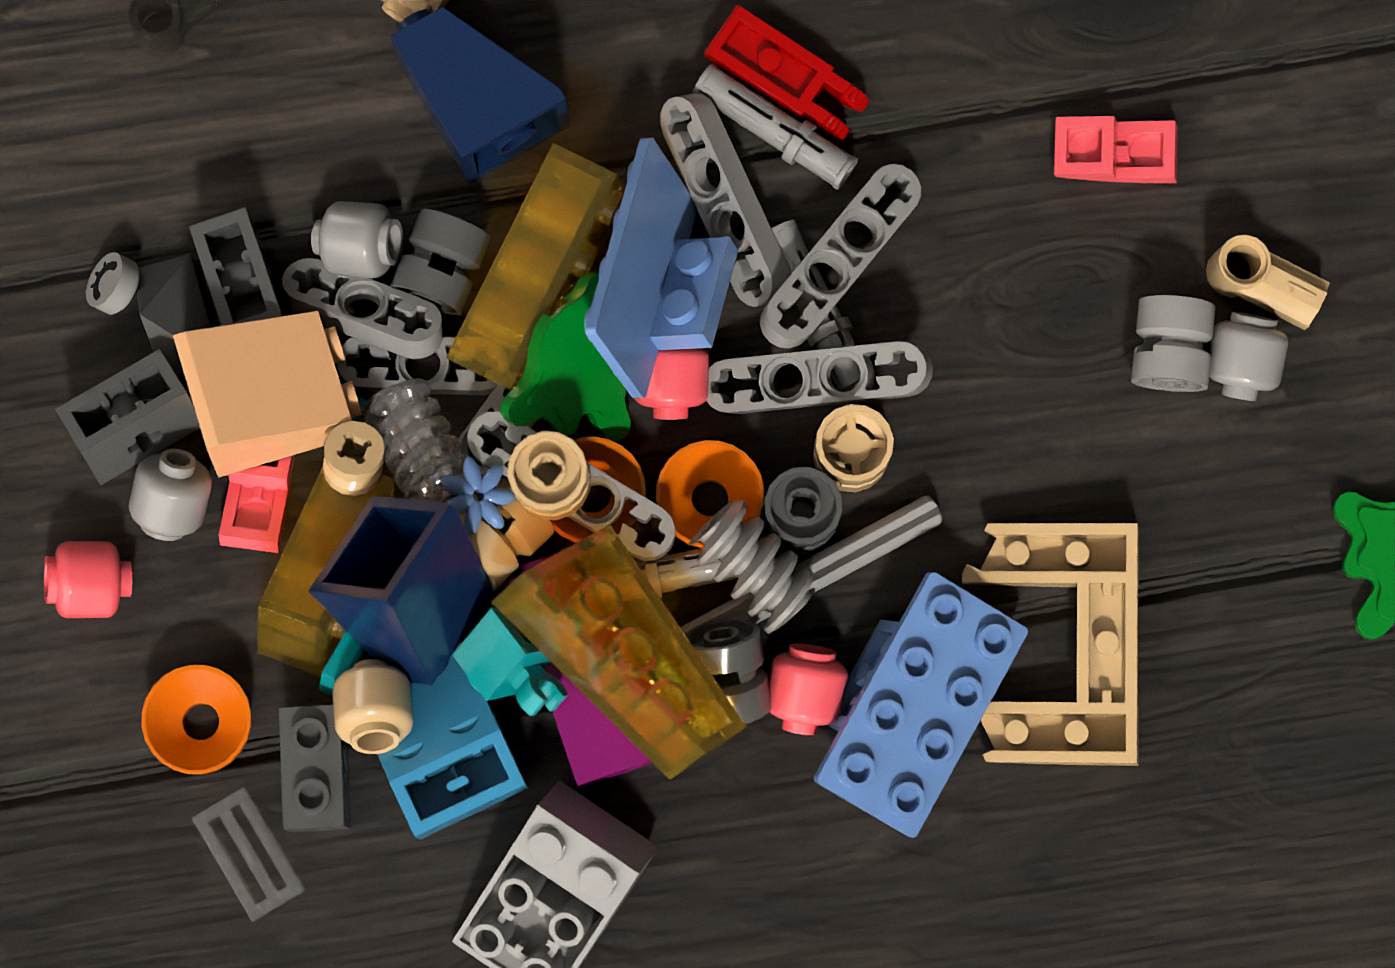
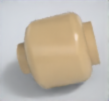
M367 659L356 663L353 668L345 671L335 681L332 692L334 727L340 739L350 744L353 749L365 754L385 753L394 749L411 732L414 721L412 688L405 673L393 666H389L384 661Z

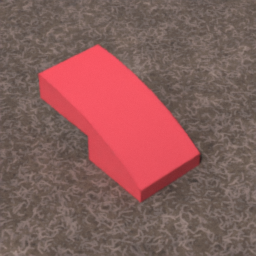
M1114 116L1056 117L1054 175L1061 178L1106 182L1177 183L1178 125L1176 121L1117 122Z
M295 455L228 475L229 487L218 534L221 546L279 553Z

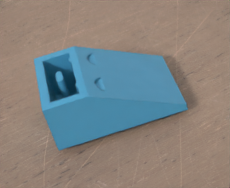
M461 642L458 644V646L456 647L455 651H456V650L458 649V647L461 645ZM452 655L447 668L436 678L432 686L410 682L414 715L411 732L394 749L377 755L415 838L421 840L529 788L489 702L471 686L466 673Z

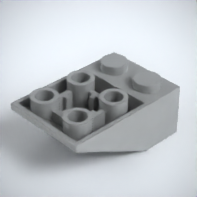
M559 780L537 805L452 942L489 968H579L659 847Z

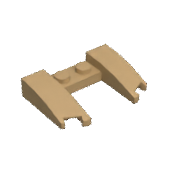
M988 523L985 532L996 537V540L981 570L968 564L966 565L962 573L963 584L1077 587V702H990L981 718V722L992 742L994 750L983 754L985 761L989 763L1139 766L1138 523Z

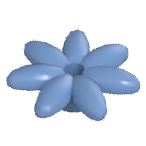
M467 457L463 462L464 479L453 475H445L441 478L442 484L450 492L458 495L447 503H451L459 514L465 512L464 526L468 535H472L477 531L482 516L494 528H503L504 519L495 505H506L516 500V496L512 491L495 488L503 473L502 465H494L481 477L479 467L471 457ZM473 494L477 496L478 501L474 500Z

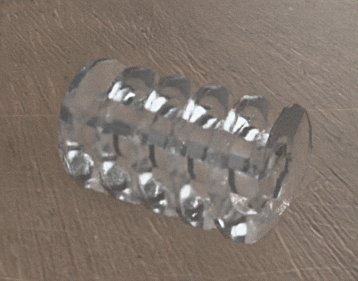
M421 378L409 379L375 393L362 407L361 416L365 417V423L374 427L382 436L385 446L384 461L390 472L395 474L394 480L399 490L405 493L404 499L447 503L458 496L450 492L442 484L441 478L445 475L463 478V462L467 456L458 454L461 448L460 442L456 436L448 435L451 426L446 417L439 416L441 407L437 399L429 397L431 388L427 380Z

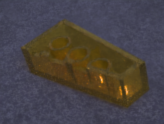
M555 143L552 144L446 357L448 360L510 391L518 384L524 374L528 346L535 325L542 314L551 316L560 306L567 303L562 298L571 292L578 277L581 278L588 273L598 252V247L595 245L605 226L612 224L616 211L620 209L625 187L618 174Z
M610 524L525 571L491 602L669 780L712 754L747 727Z

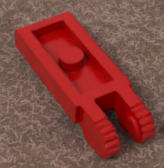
M738 5L704 52V57L799 120H802L804 117L815 124L819 131L840 142L844 140L850 130H848L849 128L839 117L814 103L822 89L824 88L843 105L857 112H863L870 102L869 98L862 91L835 74L834 67Z

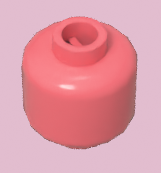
M707 349L659 350L646 397L633 399L642 406L652 407L653 418L676 420L688 418V408L699 406L708 398L709 353Z
M65 541L58 545L54 556H45V603L55 604L56 611L64 618L112 617L119 607L120 597H131V561H120L119 552L111 542Z
M795 643L789 645L788 652L780 653L773 658L768 679L770 687V713L783 719V730L802 735H816L818 726L833 724L839 715L842 714L848 671L842 663L836 660L837 653L821 646Z

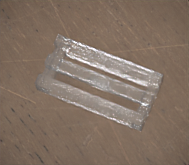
M242 787L192 817L194 824L252 922L257 921L268 912L277 909L291 898L297 897L306 891L246 788ZM237 805H240L286 883L287 886L280 891L277 890L233 815L231 809ZM217 817L221 818L267 898L262 902H256L210 822Z

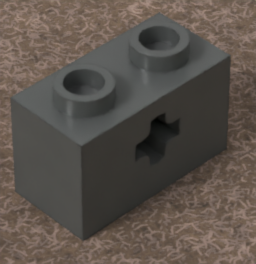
M246 207L189 226L222 326L285 316L255 223Z
M160 349L55 409L100 486L139 464L147 456L158 453L200 428L195 408L186 390Z
M333 705L279 708L283 830L303 832L351 829L348 743L340 739L335 730Z

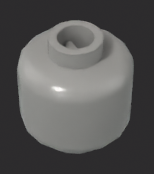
M337 201L326 209L322 220H317L314 223L311 233V245L314 254L320 255L322 264L328 272L378 279L389 270L391 265L395 266L399 262L403 249V230L399 220L393 219L391 212L383 204Z
M1231 312L1230 320L1221 321L1214 326L1213 338L1210 341L1208 352L1211 355L1209 378L1223 384L1221 395L1241 400L1256 401L1258 391H1271L1280 385L1289 339L1284 332L1277 329L1278 320L1253 314Z
M168 449L147 456L139 462L134 477L128 505L132 519L147 535L163 541L178 540L185 535L194 533L202 526L212 488L210 473L192 454L184 450Z

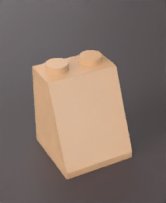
M318 311L199 329L173 335L206 448L218 478L325 446L326 437L333 428L341 423L352 421L351 418L362 415L352 381L341 384L334 364L345 360L336 328L333 326L324 329Z

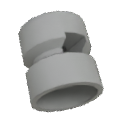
M1154 295L1140 298L1136 333L1144 339V344L1134 349L1131 382L1144 388L1172 392L1207 390L1211 355L1203 349V344L1211 341L1213 338L1216 306L1202 299L1184 296Z

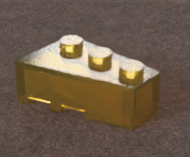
M322 467L258 605V653L321 677L325 666L336 649L339 639H342L346 630L308 590L372 496L394 498L395 479L382 475L375 488L365 494L352 496L341 494L334 490L325 480Z

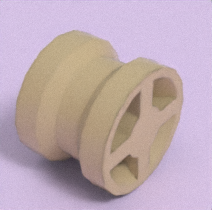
M350 421L341 423L328 434L324 446L323 472L325 480L334 490L341 494L356 496L369 492L378 484L382 476L385 452L383 438L378 431L367 423ZM350 449L365 454L363 457H360L359 455L353 454Z

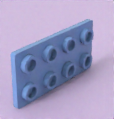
M652 137L639 140L634 161L628 167L626 189L620 209L614 215L612 237L606 257L600 263L598 285L592 305L588 308L584 320L585 333L588 339L596 347L632 398L646 397L659 350L712 348L738 249L729 236L690 239L697 208L689 191Z
M934 572L926 573L901 620L895 622L880 619L847 679L842 714L839 715L833 724L828 725L838 731L814 775L815 783L911 838L916 837L1028 634L1027 628Z

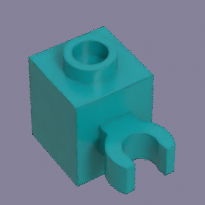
M530 601L490 608L452 655L466 673L471 686L480 692L486 701L516 695L521 708L528 715L534 716L544 704L550 712L555 711L568 696L562 683L556 677L544 671L545 667L561 650L563 644Z

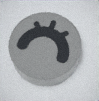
M116 252L104 256L95 266L88 280L86 288L88 304L109 315L123 310L133 298L139 283L137 264Z

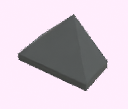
M191 254L138 268L139 283L136 291L141 320L153 352L158 349L161 350L178 379L185 377L173 335L211 328Z

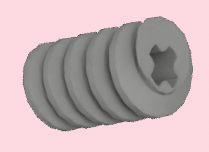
M738 499L725 505L693 536L688 546L699 541L704 544L697 559L700 565H704L716 558L721 561L714 576L718 583L733 575L738 579L730 594L734 600L750 592L755 596L747 611L751 617L767 609L771 612L764 627V630L769 634L783 626L808 602L816 589L815 587L809 589L814 580L815 573L808 567L792 572L797 563L798 556L792 550L776 555L781 539L775 533L759 538L764 527V521L758 516L742 521L748 505L742 499Z

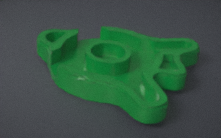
M591 272L583 275L578 280L573 291L562 298L567 303L560 306L551 316L542 314L538 320L529 342L524 374L518 384L501 403V415L508 423L515 426H526L537 419L543 418L552 430L569 436L577 430L581 417L587 414L595 431L601 438L617 442L624 439L629 433L631 421L625 403L626 389L585 333V314L592 305L599 281V273Z
M1346 492L1338 496L1332 508L1334 518L1348 532L1351 538L1350 546L1343 559L1342 570L1349 578L1367 579L1371 583V593L1356 614L1354 625L1357 632L1363 638L1375 640L1383 636L1395 624V502H1375L1356 492Z

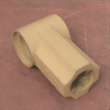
M1249 235L1235 236L1226 241L1213 253L1206 267L1207 280L1212 289L1220 295L1229 298L1240 297L1303 330L1310 326L1315 315L1320 310L1330 282L1269 252L1262 241ZM1228 254H1237L1246 259L1250 267L1249 279L1236 278L1230 273L1226 263Z

